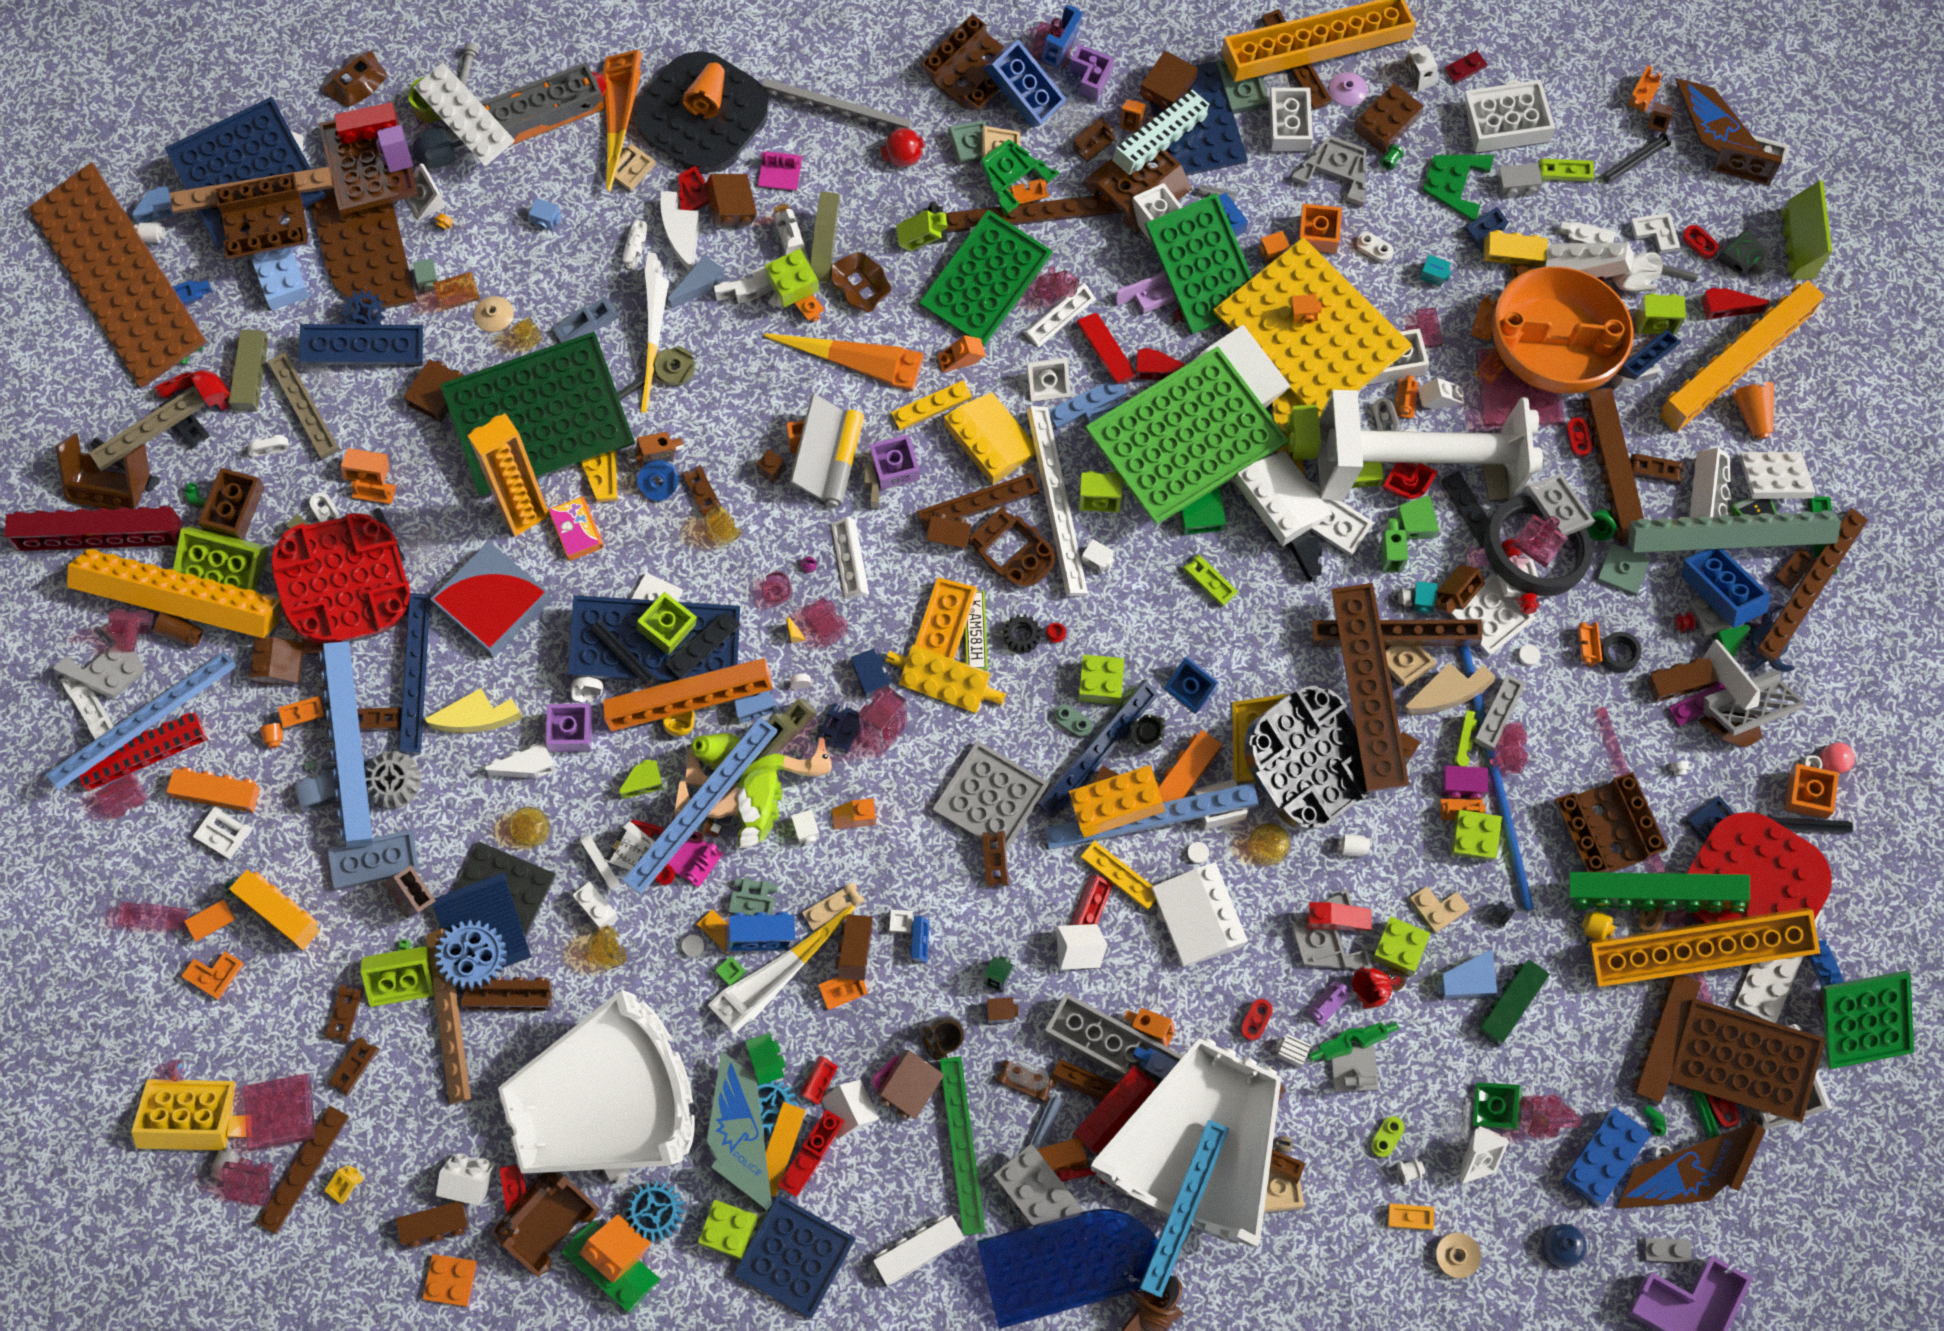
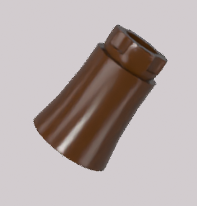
M161 612L153 629L154 635L165 637L193 648L197 647L204 632L203 629L179 616Z

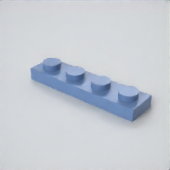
M1111 379L1048 410L1050 419L1056 429H1059L1085 416L1086 411L1104 407L1126 396L1127 391L1123 384H1116Z

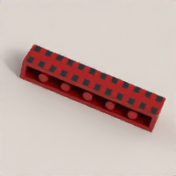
M195 712L186 713L178 720L165 722L157 729L142 732L140 736L124 744L123 747L117 749L104 760L81 774L79 778L83 787L87 791H91L208 740V737Z

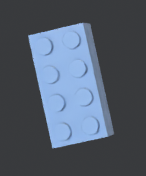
M292 247L250 255L266 301L272 311L310 297Z

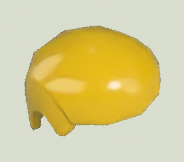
M692 710L666 717L663 720V728L674 737L685 736L694 728L695 713Z

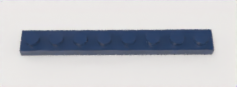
M411 592L407 614L399 752L420 755L431 595Z
M1142 680L1037 802L1050 818H1055L1071 799L1069 791L1080 788L1130 730L1133 721L1138 717L1140 718L1159 696L1147 680Z

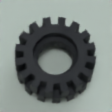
M1017 614L1016 618L1012 616L1010 621L1005 623L1003 639L1005 645H1008L1009 650L1013 649L1014 653L1019 651L1020 654H1024L1025 651L1029 653L1031 649L1037 647L1041 635V629L1038 626L1037 620L1033 621L1032 616L1027 618V614H1023V617ZM1026 628L1030 636L1025 641H1019L1014 637L1015 630Z

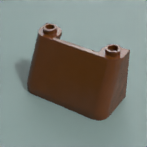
M542 1172L526 1192L495 1224L491 1235L539 1278L550 1269L551 1257L548 1255L579 1221L581 1223H589L594 1220L600 1208L561 1172Z

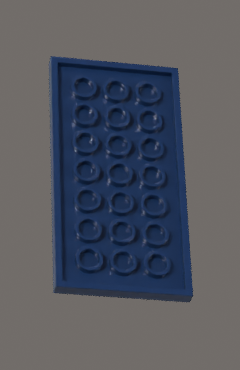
M573 595L568 677L641 681L592 631V625L600 621L653 676L656 675L658 677L655 682L670 683L677 681L678 679L665 667L666 663L725 611L740 623V606L679 602L697 617L696 625L668 655L636 630L637 621L656 600ZM739 629L683 679L738 665Z

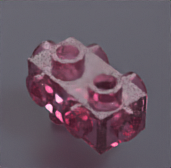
M1051 266L1048 268V275L1038 277L1034 291L1045 300L1054 299L1058 301L1066 296L1071 298L1077 293L1080 280L1067 270L1056 273L1055 267Z
M1521 722L1506 724L1503 730V748H1500V755L1489 759L1492 767L1504 763V771H1511L1513 774L1523 773L1525 764H1528V752H1525L1524 744H1527V732H1524V726Z

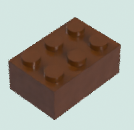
M1393 83L1356 120L1354 132L1384 154L1388 150L1389 145L1394 144L1421 117L1424 105Z
M220 467L198 521L202 529L244 540L265 488L258 477Z

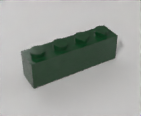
M1529 959L1524 964L1521 962L1518 964L1513 972L1516 974L1513 981L1508 979L1501 989L1504 991L1502 997L1494 999L1490 1005V1008L1493 1010L1489 1016L1484 1014L1478 1023L1481 1026L1478 1033L1498 1047L1504 1043L1550 975V973Z

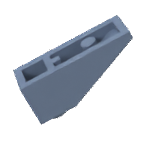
M704 255L668 297L669 307L673 309L713 291L715 285L725 280L723 267Z

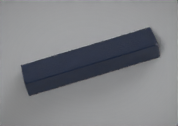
M1666 329L1628 359L1617 372V375L1636 380L1682 342Z

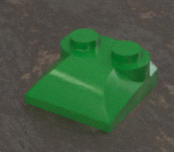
M1476 1082L1473 1126L1504 1129L1509 1132L1519 1130L1523 1105L1522 1086L1518 1084Z

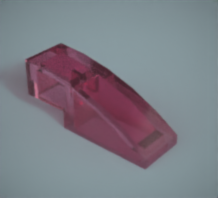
M122 902L118 926L184 931L186 925L184 921L187 919L188 909L144 903L143 905Z

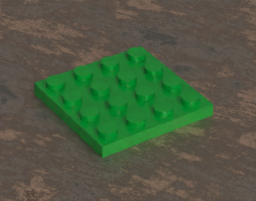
M1905 970L1823 986L1827 1066L1830 1069L1914 1053L1910 972Z

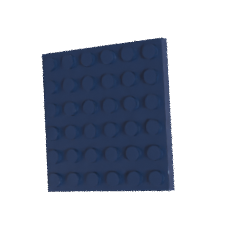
M272 96L164 148L186 190L312 170ZM323 190L300 193L303 208L326 197ZM219 208L197 210L218 250L223 248V241L226 238L222 213ZM243 226L240 232L249 231L250 226Z

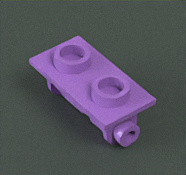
M1334 980L1306 1012L1323 1026L1351 995L1346 991L1347 987L1343 983L1338 984Z

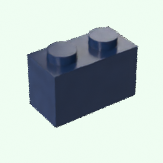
M873 648L851 657V664L866 700L890 691L889 684L892 681L889 673H884L882 669L884 662L881 654H876Z

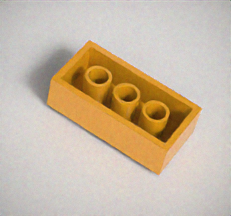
M1151 765L1069 791L1084 838L1166 812Z
M246 869L229 888L242 902L301 950H304L320 932L316 927L318 922L305 910L302 911L289 897L286 898L277 887L266 881L257 871L251 873Z

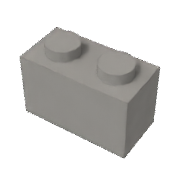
M1538 163L1499 167L1496 175L1500 196L1508 198L1519 194L1535 195L1539 193L1542 186Z

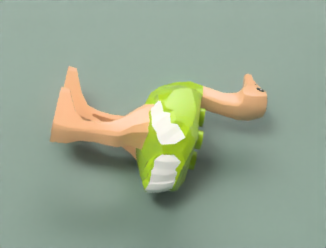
M819 737L815 753L810 759L798 760L774 753L752 763L742 774L739 783H734L707 817L721 819L726 816H738L742 825L737 834L739 838L737 845L739 848H749L764 841L772 830L774 821H778L779 818L777 802L782 800L783 789L781 788V782L778 781L777 771L785 770L809 777L830 773L832 764L825 747L824 738ZM691 748L688 754L685 781H680L675 818L691 800L686 785L702 787L709 778L703 773L699 759L692 753Z

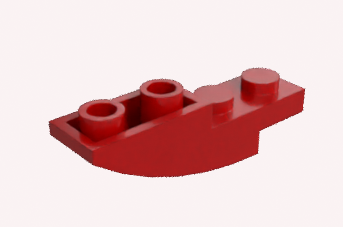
M825 1110L802 1145L801 1151L781 1179L778 1188L792 1197L798 1198L826 1156L845 1120L829 1110Z

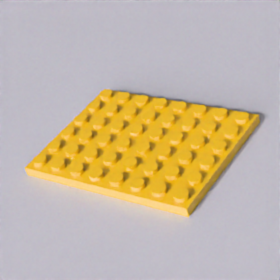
M1304 237L1214 309V314L1231 331L1242 325L1246 327L1290 384L1289 390L1304 405H1317L1319 417L1333 390H1355L1359 392L1412 348V344ZM1316 294L1317 301H1321L1322 313H1318V321L1310 324L1302 322L1293 323L1292 296Z

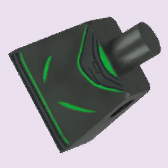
M1747 228L1729 243L1717 258L1718 261L1743 277L1751 270L1761 277L1768 269L1761 262L1767 253L1765 248Z

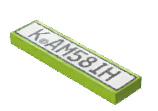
M977 591L965 626L966 661L970 666L988 671L985 591Z

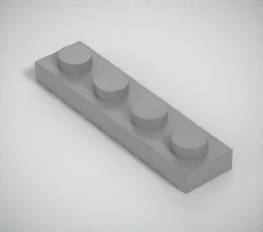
M1509 674L1505 676L1473 742L1490 751L1494 750L1526 683Z

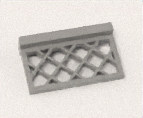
M1775 669L1751 679L1760 689V697H1766V700H1759L1758 706H1763V710L1754 708L1744 710L1729 691L1724 689L1704 697V714L1708 718L1713 716L1734 736L1806 707V702L1780 679L1781 673ZM1781 689L1784 693H1777L1775 691ZM1769 698L1781 699V703L1769 701ZM1784 701H1794L1795 704H1785ZM1767 707H1770V708H1776V709H1779V710H1777V711L1774 712V711H1767L1766 709H1767ZM1730 711V715L1722 714V712ZM1733 713H1745L1746 715L1745 717L1735 716ZM1749 714L1761 716L1757 719L1748 718ZM1731 721H1733V722H1739V723H1743V724H1742V725H1739V726H1737V727H1734V726L1731 724Z

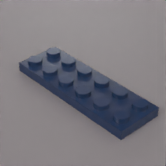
M300 324L299 362L300 365H423V325Z

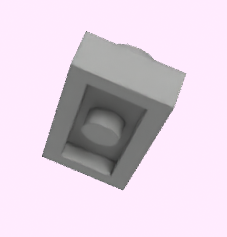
M1644 1238L1645 1261L1691 1263V1240Z

